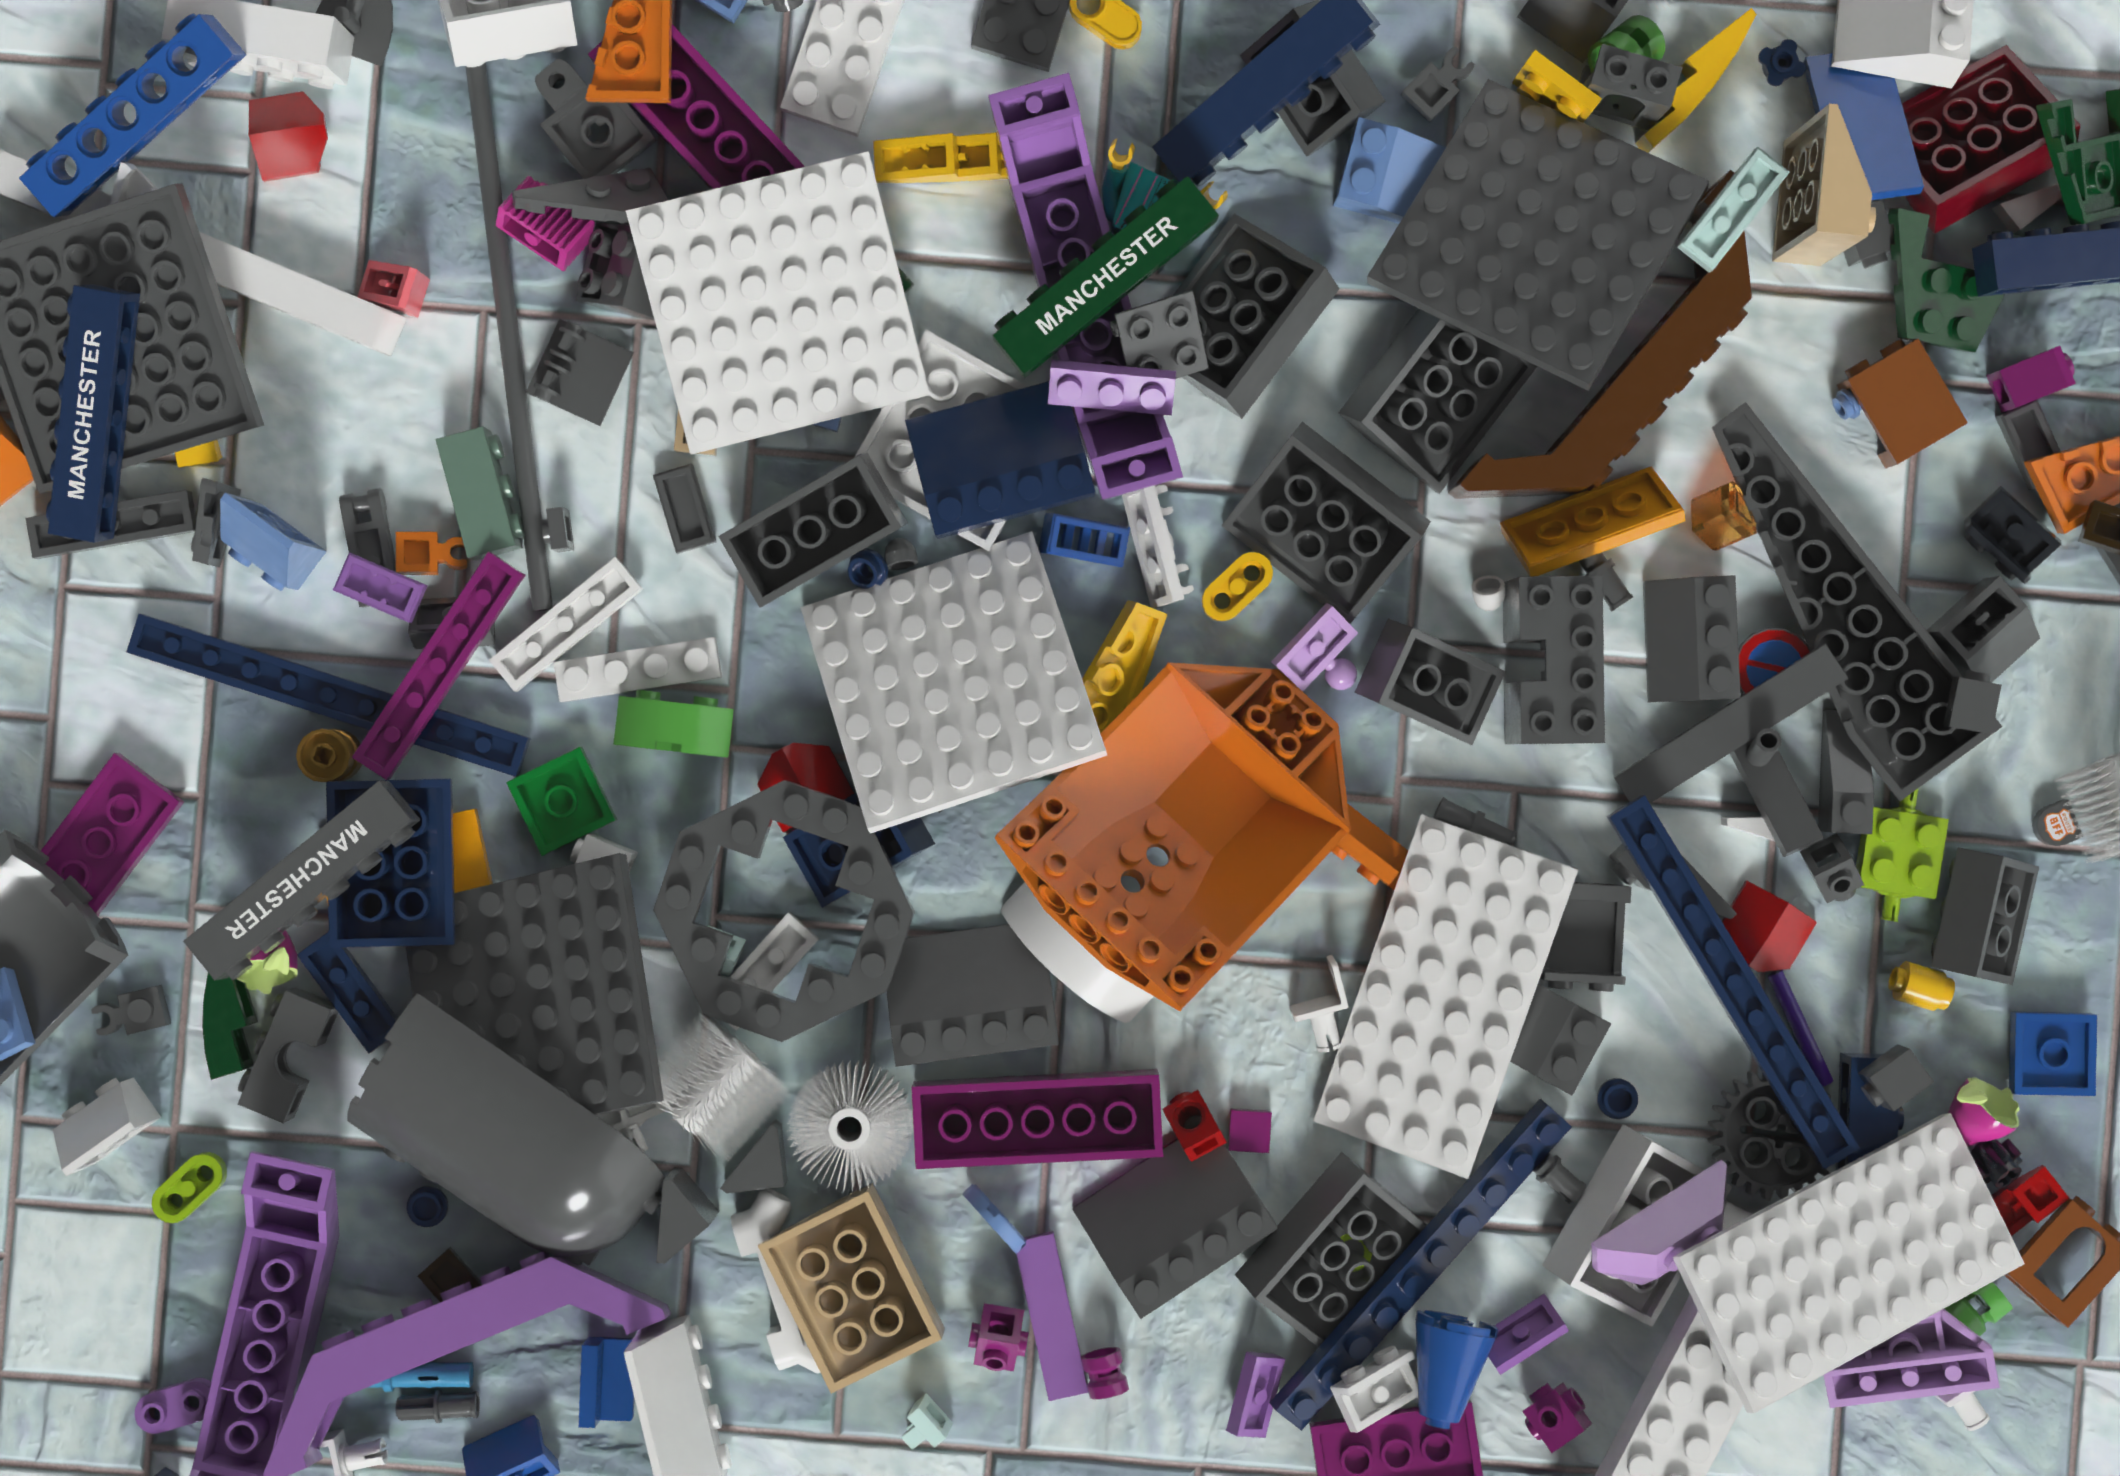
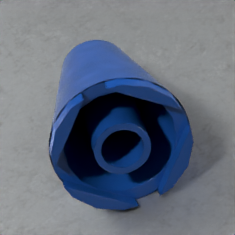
M1417 1310L1415 1325L1419 1414L1426 1417L1425 1423L1427 1425L1450 1429L1451 1423L1460 1422L1498 1333L1496 1326L1479 1321V1327H1474V1323L1467 1320L1468 1317L1432 1310H1425L1424 1312Z

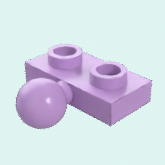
M1326 603L1271 663L1302 691L1324 669L1325 679L1332 688L1346 690L1355 683L1357 669L1350 660L1336 658V656L1350 643L1358 632L1333 606Z

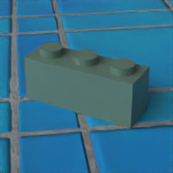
M482 426L435 439L467 558L477 561L484 559L488 551L499 555L523 548L520 538L525 537L521 516L519 513L513 514L510 498L515 497L513 484L508 474L503 475L499 459L504 458V451L499 436L497 434L492 435L489 429Z

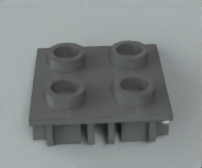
M1193 290L1114 314L1116 320L1110 322V327L1114 337L1120 338L1125 366L1176 371V379L1208 369Z
M559 318L526 393L601 427L634 352L590 333L575 323L566 322Z

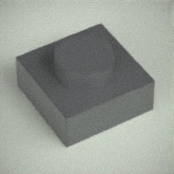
M564 507L546 509L547 519H543L541 522L545 544L550 543L551 550L556 552L574 551L570 511Z

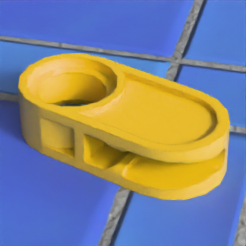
M1070 0L1069 11L1072 18L1111 47L1126 50L1133 47L1139 41L1142 31L1140 16L1121 0H1099V10L1091 15H1086L1079 11L1077 7L1078 0Z

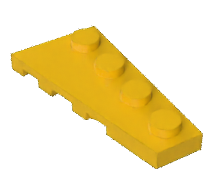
M1127 600L1084 674L1082 680L1100 733L1142 691L1167 617L1166 613L1138 602Z

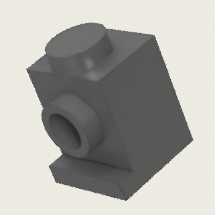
M1837 833L1800 851L1826 903L1833 900L1846 901L1854 896L1857 888L1864 886L1851 855ZM1838 853L1839 858L1818 868L1817 862Z

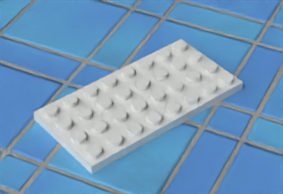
M1421 814L1313 1121L1468 1179L1579 869Z
M1951 1113L1941 1114L1672 1257L1747 1413L1758 1412L2025 1264Z

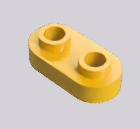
M1248 552L1236 559L1203 592L1202 607L1207 616L1216 621H1228L1238 615L1270 584L1273 576L1270 561L1264 555L1257 552ZM1254 566L1259 572L1257 580L1249 581L1245 578L1244 570L1246 567ZM1217 594L1228 596L1229 605L1227 608L1220 609L1215 605L1214 598Z

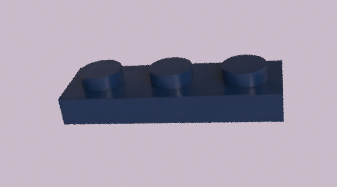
M328 931L297 954L298 958L368 1054L388 1041L385 1037L398 1017L347 947L329 948Z

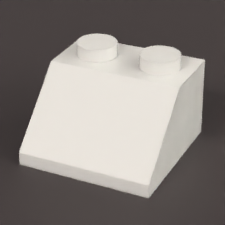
M134 1077L119 1082L117 1078L110 1080L95 1091L98 1098L86 1106L81 1101L61 1115L64 1122L52 1130L61 1170L66 1176L97 1163L161 1118Z

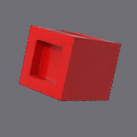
M1198 1089L1192 1093L1183 1092L1176 1095L1170 1100L1169 1105L1162 1109L1191 1162L1227 1143ZM1195 1115L1202 1117L1200 1124L1196 1128H1184V1123L1189 1117Z

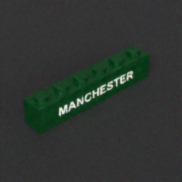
M1188 176L1180 183L1175 178L1170 180L1155 194L1159 200L1148 209L1140 205L1123 220L1127 225L1115 236L1111 231L1105 233L1091 246L1094 253L1083 262L1078 257L1072 260L1059 272V275L1062 277L1061 280L1050 289L1046 284L1040 286L1026 299L1030 304L1018 315L1014 310L1010 311L994 325L998 331L992 335L993 341L1024 379L1217 222L1219 214Z

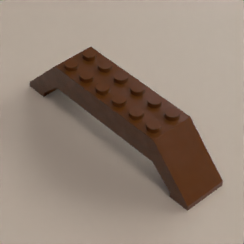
M1732 170L1728 171L1706 191L1689 220L1692 223V227L1735 174ZM1743 231L1710 273L1694 261L1695 280L1544 455L1494 460L1486 453L1472 463L1448 493L1455 499L1570 495L1584 489L1591 491L1594 487L1598 488L1614 470L1609 463L1613 459L1616 461L1621 455H1627L1640 440L1636 432L1639 429L1643 430L1648 424L1652 425L1668 406L1663 403L1665 398L1670 399L1675 393H1680L1692 380L1694 374L1689 370L1692 367L1696 368L1702 361L1705 363L1721 346V343L1716 339L1719 336L1722 338L1729 330L1733 331L1747 316L1748 312L1744 309V306L1752 298L1745 231Z

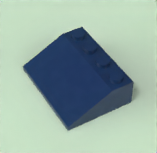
M1049 381L905 420L937 539L1095 497L1094 484L1072 407L1048 404Z
M452 779L326 782L327 823L378 781H390L421 819L412 826L415 833L408 840L397 847L390 844L379 853L383 859L375 867L364 874L360 870L347 880L350 884L348 889L335 899H328L329 948L454 945L455 898Z

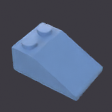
M1359 117L1353 128L1333 206L1399 224L1446 147L1401 128Z
M226 492L221 497L220 536L221 541L231 547L228 554L247 567L251 563L255 564L264 571L261 578L280 591L284 587L299 590L327 551L261 503Z

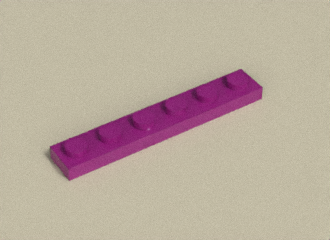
M488 551L352 756L353 759L385 780L392 778L526 576L524 573Z

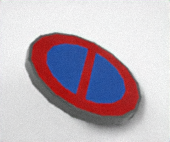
M1766 628L1751 634L1738 648L1740 692L1742 694L1747 693L1810 653L1811 651L1807 643L1798 634L1784 628Z

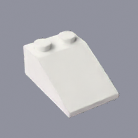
M1837 0L1831 66L1952 89L1970 61L1974 0Z

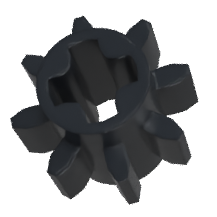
M1997 1139L1979 1142L1971 1151V1155L1986 1185L1991 1181L1996 1188L2006 1187L2014 1182L2022 1172V1169L2019 1167V1164L2023 1161L2019 1157L2022 1153L2010 1139L2005 1140L2002 1144Z

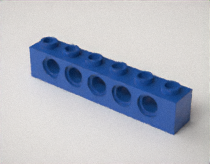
M193 13L185 17L175 27L178 33L168 43L161 41L154 45L145 54L148 60L138 70L132 68L122 74L115 82L118 88L108 97L103 95L95 99L85 109L88 115L80 123L76 124L73 122L64 127L55 137L58 143L48 152L46 149H43L27 161L26 166L29 169L19 179L52 217L70 215L118 172L120 162H129L247 55L213 15H196ZM189 47L193 49L197 57L196 65L192 70L186 67L183 60L184 52ZM158 75H161L166 82V92L162 97L156 94L153 86L154 80ZM128 102L136 109V119L132 124L124 116V107ZM98 129L106 137V146L102 151L97 148L94 142V135ZM68 156L75 161L77 167L73 178L65 170V161Z

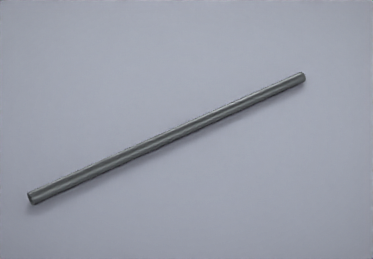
M485 62L477 67H465L520 513L525 534L523 538L532 611H546L552 609L553 604L546 548L541 527L542 515L507 233L495 226L498 208L503 203Z

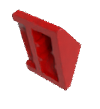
M303 91L249 100L248 135L262 180L266 182L319 173L320 161L328 140L325 115Z
M793 742L772 753L757 783L760 791L788 780L843 800L854 794L831 748L825 745ZM777 822L782 832L793 828Z
M1747 880L1730 906L1737 914L1732 919H1722V923L1747 964L1757 972L1790 969L1817 923L1789 902Z

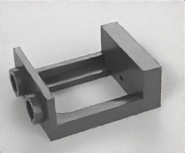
M1602 44L1593 73H1591L1589 66L1586 65L1582 70L1579 82L1602 98L1591 114L1649 131L1671 108L1682 67Z

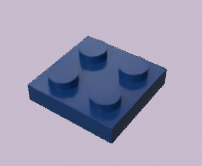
M2010 1011L2009 1089L2012 1094L2096 1096L2097 1014Z

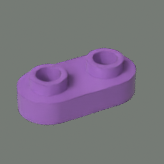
M193 1378L149 1392L138 1401L135 1407L134 1414L138 1426L147 1433L159 1434L202 1421L211 1381L205 1378ZM190 1395L196 1396L199 1399V1408H194L189 1404L188 1398ZM150 1407L159 1410V1420L153 1419L150 1416Z

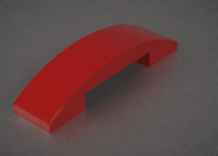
M2043 1165L2018 1177L2014 1182L1991 1195L2011 1236L2032 1220L2039 1223L2070 1199Z

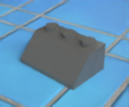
M1320 0L1293 8L1240 55L1245 64L1247 65L1319 3ZM1352 49L1341 58L1343 65L1334 74L1326 79L1320 76L1308 86L1311 92L1307 97L1293 107L1288 103L1277 112L1306 157L1353 128L1359 117L1366 118L1386 102Z
M1704 576L1643 581L1648 703L1740 699L1736 576Z
M1958 847L1956 857L1952 859L1949 867L1950 884L1947 896L1943 899L1940 907L1942 919L1938 936L1934 939L1931 947L1933 958L1931 967L2013 985L2039 866L2004 856Z

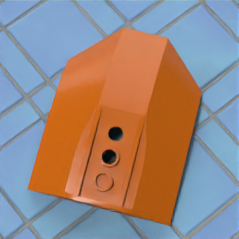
M1168 662L1137 697L1100 733L1107 756L1063 770L995 836V840L1043 909L1105 968L1178 1011H1181L1351 830L1338 723L1278 669ZM1151 847L1161 848L1167 854L1168 863L1165 866L1153 865L1147 858V850ZM1131 876L1135 878L1140 885V891H1127L1121 884V877Z

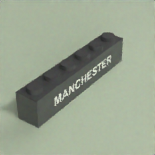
M378 781L183 942L214 980L228 977L232 980L237 979L253 966L250 959L262 950L266 954L285 940L282 933L290 926L295 924L297 927H300L314 917L318 912L315 908L318 903L326 897L329 900H333L348 889L350 884L347 880L360 870L364 874L375 867L383 859L379 853L390 844L397 847L408 840L415 833L412 826L421 819L390 781Z

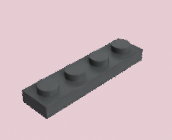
M189 490L118 502L114 539L96 543L48 534L49 521L46 518V514L25 518L32 558L34 559L192 533L196 530L197 521L192 491Z

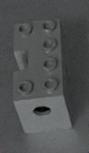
M1603 576L1517 577L1504 582L1503 643H1540V651H1545V671H1541V681L1528 680L1504 684L1505 744L1605 743Z

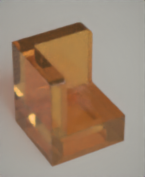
M1734 481L1691 500L1692 531L1714 551L1757 534L1754 515L1752 511H1748L1742 497L1745 494Z

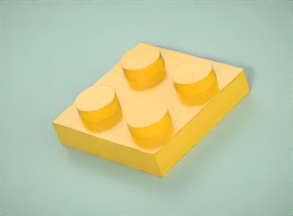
M1534 50L1512 81V84L1517 87V93L1581 122H1584L1602 99L1537 50Z

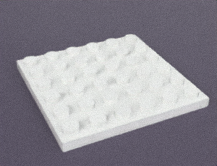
M869 151L626 211L690 455L930 395Z
M1032 531L994 543L989 552L979 548L888 578L881 586L875 584L868 589L857 588L800 607L870 834L1107 756L1106 748Z

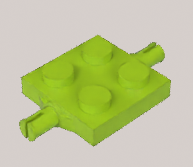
M1918 789L1899 801V807L1887 809L1874 807L1872 834H1861L1856 868L1864 883V886H1861V888L1872 889L1881 895H1885L1882 915L1880 917L1882 920L1898 922L1901 898L1914 896L1930 899L1937 898L1949 819L1927 816L1923 812L1915 810Z

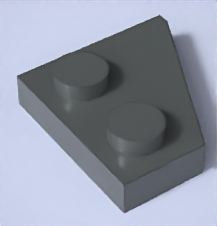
M202 478L196 530L191 542L192 561L221 567L227 544L221 541L220 499L225 492L240 497L242 489Z

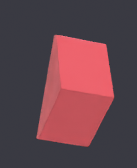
M368 260L357 297L375 305L418 318L430 279L419 270L409 266Z

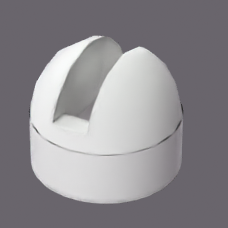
M1483 576L1476 579L1472 584V594L1476 605L1485 611H1494L1500 607L1505 599L1504 581L1497 576Z

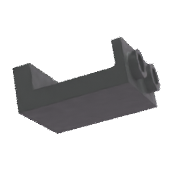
M1574 882L1540 979L1548 981L1549 988L1573 989V982L1589 983V990L1612 992L1614 984L1625 985L1626 976L1622 975L1625 903H1631V886Z

